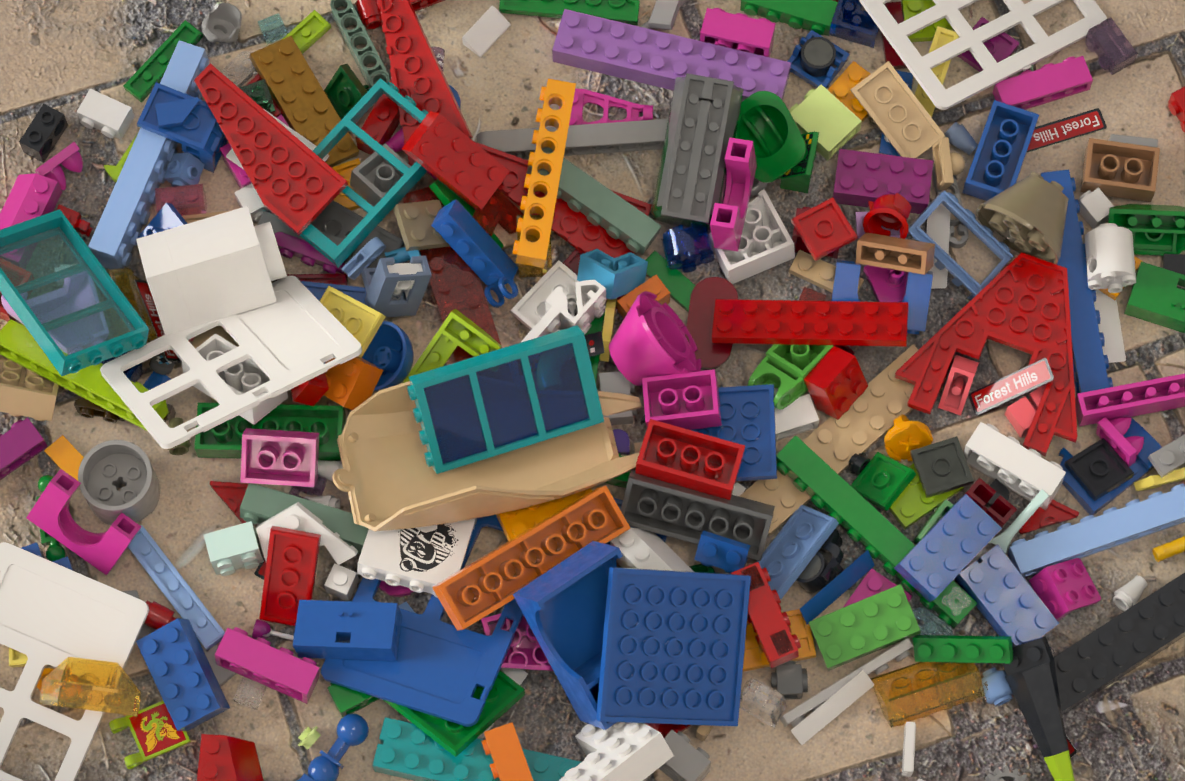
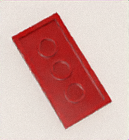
M277 526L271 527L260 620L296 626L299 600H313L321 539L320 534Z

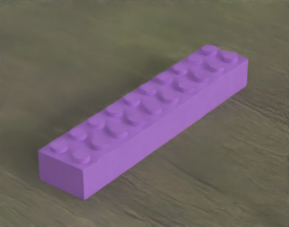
M564 9L552 49L553 62L669 90H674L676 77H686V73L734 81L735 86L744 89L742 101L758 91L772 92L783 100L791 68V62Z

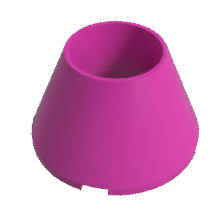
M648 291L642 292L637 296L609 343V352L615 365L623 376L636 386H642V378L697 372L701 369V359L697 360L694 353L698 348L685 324L666 302L661 305L655 300L657 295ZM685 333H686V335H687L688 338H689L690 344H689L687 338L685 337Z

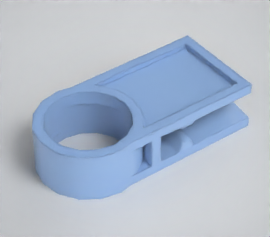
M378 237L371 239L341 270L347 273L349 278L355 280L362 273L363 268H367L384 251L386 245Z

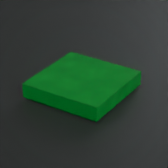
M877 452L850 486L868 502L888 511L916 476V473L913 469Z

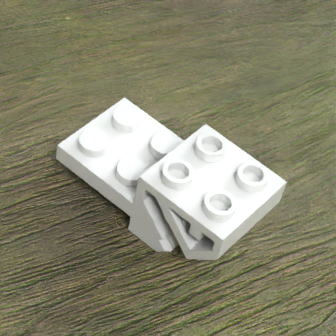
M596 280L575 282L576 294L566 295L565 287H556L545 300L546 314L521 342L577 325L585 335L589 331L590 323L594 318H600L605 312L606 288ZM569 302H570V311H571V314L569 313V309H568V303H569ZM573 302L576 303V316H575V314H574V303H573ZM542 352L528 356L529 363L534 358L538 359Z

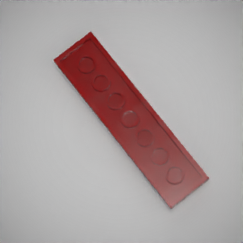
M715 299L712 343L907 347L908 302Z

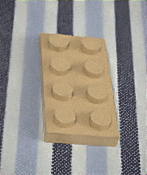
M889 61L851 89V92L901 157L917 158L931 148L941 137H945L944 133Z

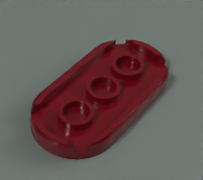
M708 277L696 284L691 293L686 327L698 348L694 353L697 360L701 359L702 370H714L720 367L730 358L732 352V343H712L715 299L738 300V293L735 287L728 280L721 277ZM685 333V337L687 338V340H688V342H689V344H690L689 338H688V336H687L686 333Z

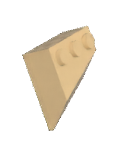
M0 357V412L9 413L16 417H31L37 421H52L59 385L10 359Z

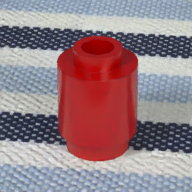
M377 0L356 1L355 6L360 20L366 29L373 30L383 25Z
M148 600L146 601L149 613L144 622L145 625L157 630L177 619L173 617L174 611L155 601L153 603Z

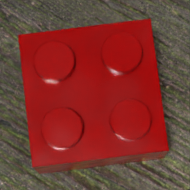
M833 346L803 379L817 410L837 420L849 410L850 406L868 387L856 356L836 346Z

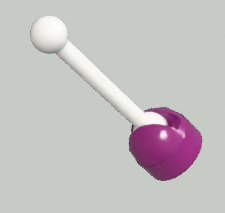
M256 619L252 633L253 639H257V637L267 639L270 635L289 640L294 639V635L273 631L267 622Z

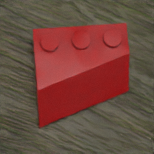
M201 734L197 781H264L255 743L227 735Z

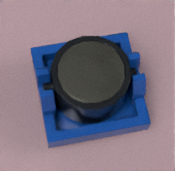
M811 30L806 37L801 38L800 44L795 46L793 54L787 62H791V73L815 88L823 85L827 89L849 59L850 54Z

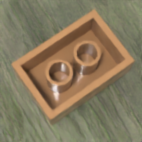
M1089 138L1085 148L1080 192L1085 193L1088 190L1093 192L1100 188L1105 196L1151 202L1156 191L1160 148Z

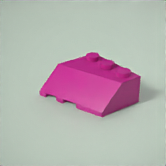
M501 614L481 619L484 635L490 636L493 634ZM523 615L501 668L553 671ZM506 618L502 630L509 631L513 620Z

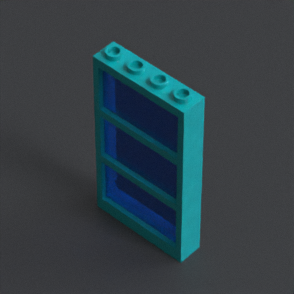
M578 325L410 376L411 385L407 386L411 401L415 400L416 408L413 409L415 420L417 423L420 422L422 430L418 431L422 445H426L428 451L424 453L428 467L432 466L436 474L604 422L585 335Z

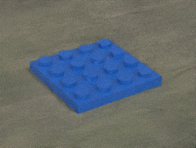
M774 384L719 387L722 426L691 430L745 445L744 456L736 481L777 479L776 424L773 402L775 397Z

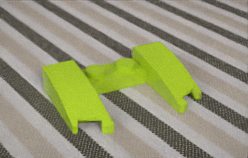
M454 309L450 312L403 383L410 381V376L445 366L458 346L474 357L501 349L502 346L468 317ZM499 365L491 367L490 369H492L494 372H497V370L499 369Z

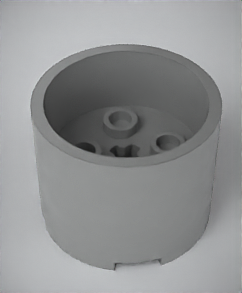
M124 440L105 441L93 447L80 464L78 471V481L81 483L79 486L93 513L102 522L112 525L122 512L137 523L155 510L160 498L159 480L149 458L137 445Z

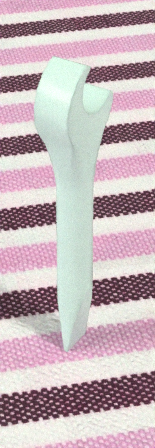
M1041 489L1004 532L993 537L989 543L998 544L1004 553L1007 554L1010 542L1015 534L1049 495Z

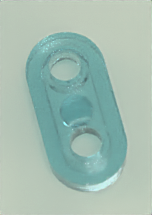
M925 608L913 610L916 620L922 619L925 623L919 626L921 633L917 635H936L940 633L953 636L952 628Z

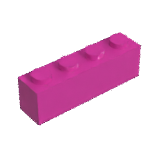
M1072 56L1058 64L1049 63L1038 70H1026L1016 77H1008L995 84L992 93L996 101L1026 110L1088 91L1091 88L1093 79L1084 57L1076 58Z

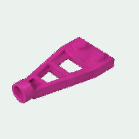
M575 89L569 125L653 120V105H640L586 89ZM592 103L601 106L604 110L603 117L598 121H584V105ZM609 108H623L627 111V117L623 120H609Z

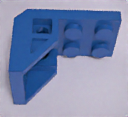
M156 82L139 117L137 127L181 143L184 153L192 154L205 164V170L214 173L222 156L220 148L225 146L228 140L205 101L199 99V105L194 108L183 125L159 129L155 104L195 97Z

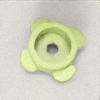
M315 726L312 729L307 727L298 737L301 740L298 746L303 745L308 750L321 736L316 731L318 727Z

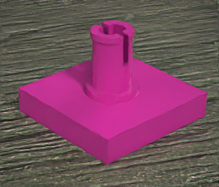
M870 265L864 266L863 270L877 302H902L905 295L908 272Z

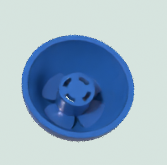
M383 321L362 357L383 370L374 392L401 384L410 373L413 365L414 351L408 335L399 326L389 321Z

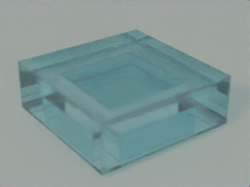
M279 13L258 21V26L267 44L284 38L288 34Z

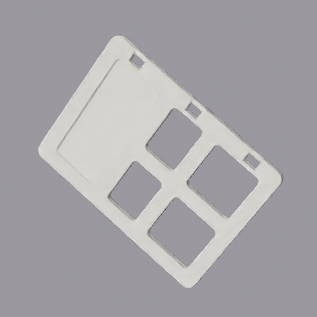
M287 276L271 283L277 300L276 303L166 336L163 335L140 349H134L105 363L100 371L103 378L162 448L170 449L189 440L194 435L214 428L260 405L259 403L271 397L274 398L327 372L328 369L338 364H343L359 356L362 353L361 344L295 276ZM216 326H222L238 343L239 347L210 361H206L188 340ZM166 350H173L189 369L188 372L144 393H140L123 373L125 370ZM335 358L334 360H332V361H330V362L324 364V362H327V361H329V360ZM247 359H252L268 376L270 381L242 395H236L218 374ZM196 384H202L220 404L175 428H169L152 408L153 405ZM267 391V393H265V394H263V395H261V396H259V397L256 398V396H258V395H260V394H262V393H264V392ZM198 425V427H196V428H194V429H192V430H190V431L187 432V430H189V429H191V428H193V427H195V426Z
M3 542L0 543V644L26 654L28 660L15 690L8 691L0 687V707L4 709V715L0 722V781H24L4 772L1 768L23 718L30 719L71 738L70 747L55 781H75L149 613V607L143 600L12 544ZM45 666H54L94 684L95 690L81 720L77 721L32 700V695Z

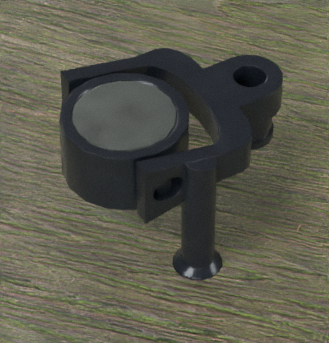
M836 528L818 550L833 555L830 562L820 552H817L796 579V582L808 592H816L823 589L836 578V575L838 576L844 571L840 565L844 557V553L840 549L843 540ZM856 583L853 584L848 590L854 588Z

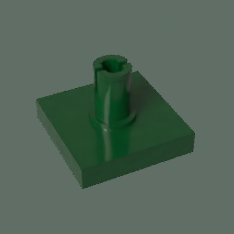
M348 64L340 65L324 89V92L342 120L370 89H368V85H362Z

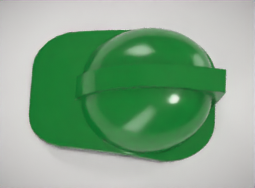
M758 91L742 101L735 138L753 141L757 163L755 178L763 183L773 182L803 159L806 153V143L786 104L776 94L769 91Z

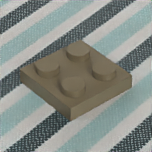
M440 200L395 205L393 210L406 251L450 246L431 226L438 211L442 208Z

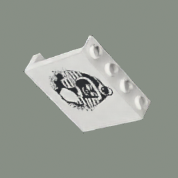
M477 518L409 529L373 531L369 529L358 561L357 574L366 579L382 580L391 586L401 585L408 587L414 592H427L437 597L432 587L461 570Z

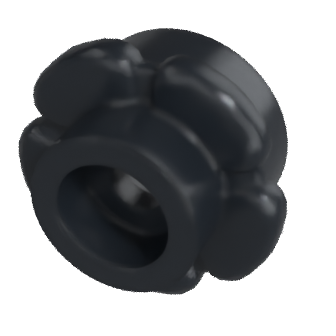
M856 453L850 458L849 466L852 474L860 475L870 462V459L866 457V453Z

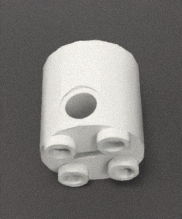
M1105 223L1089 231L1085 235L1088 288L1091 290L1108 289L1109 293H1119L1123 291V287L1135 284L1136 273L1132 231L1124 227H1118L1114 223Z

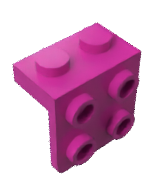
M1079 558L1045 567L1029 580L1035 593L1057 621H1060L1074 610L1096 604L1101 600L1100 594Z

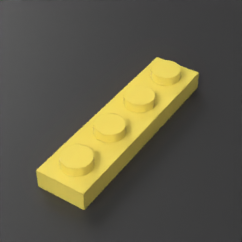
M937 26L929 53L958 39V34L955 31ZM951 59L931 69L942 85ZM918 83L915 96L932 117L935 105Z

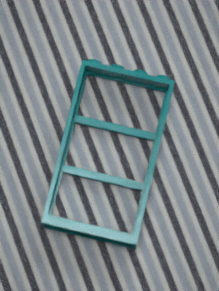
M381 78L313 150L317 156L323 159L346 133L351 131L403 174L398 182L374 207L348 185L343 189L342 193L368 214L338 246L312 224L299 235L338 268L427 172L417 162L410 168L407 167L356 125L360 118L383 94L419 123L429 113L425 109L420 111L413 99L407 95L403 97L398 93L399 89L392 82L386 83Z

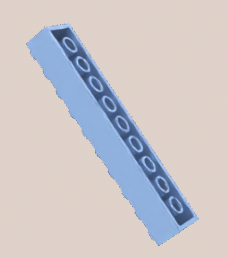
M179 40L160 84L187 95L199 97L201 100L202 94L194 79L209 65L206 50ZM140 128L88 245L103 267L122 273L124 267L129 265L132 258V248L134 245L137 246L136 239L141 234L140 230L143 224L146 225L150 217L149 209L158 199L160 184L166 181L164 176L173 154L177 153L178 142Z

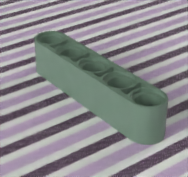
M331 0L330 6L333 19L369 89L380 78L388 83L390 76L351 0ZM341 6L346 7L345 10H342V11H338V10H337V8H339V7H341ZM350 25L356 26V28L352 30L346 29ZM359 44L366 45V47L362 49L356 48V46H358ZM369 63L376 64L372 68L365 67Z

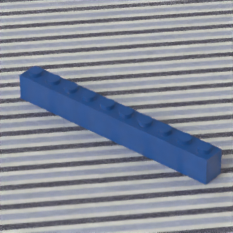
M1069 170L1044 172L1040 174L1043 179L1049 183L1051 181L1059 183L1064 188L1062 193L1069 199L1061 257L1057 265L1067 268L1076 393L1113 387L1111 377L1108 378L1106 370L1109 369L1108 356L1103 354L1102 349L1105 346L1103 332H1099L1098 327L1101 321L1100 312L1095 310L1094 306L1096 291L1088 288L1086 249L1081 236L1084 235L1083 222L1078 220L1077 213H1080V205L1078 199L1074 198L1073 193L1076 191L1075 179L1070 177Z

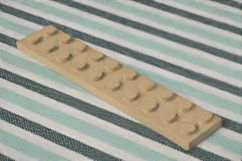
M911 345L870 381L865 392L858 397L839 420L830 416L803 440L838 475L849 467V460L854 454L865 453L894 426L893 420L901 414L906 416L913 410V408L907 407L915 385L895 378V373L918 351L914 345ZM778 470L777 479L757 480L739 496L775 506L768 532L769 536L789 520L801 505H806L812 498L806 491H799L793 484L794 480L787 474L785 476L782 475Z

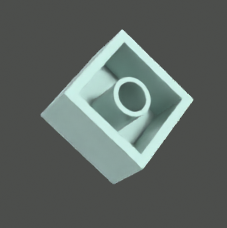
M252 521L203 534L210 562L216 575L228 576L235 573L237 569L244 567L245 569H253L258 567L259 563L264 562Z

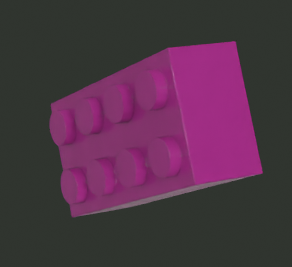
M839 149L833 198L837 204L869 208L868 201L874 202L878 197L885 194L899 193L910 203L912 207L910 213L921 214L929 204L934 161Z

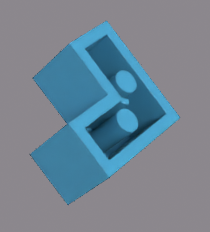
M595 249L580 255L577 280L579 282L596 280L606 288L607 299H616L628 294L645 282L648 262L631 252L613 258L599 249Z

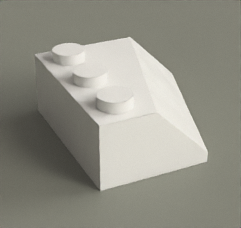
M765 189L760 191L758 197L748 204L738 252L714 248L712 233H709L719 265L726 279L732 284L795 258L794 243Z

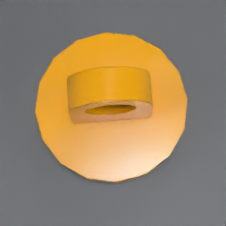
M904 414L893 420L894 426L884 437V446L889 457L896 461L907 459L908 462L913 461L910 455L911 450L930 445L933 441L932 433L927 425L918 421H910Z

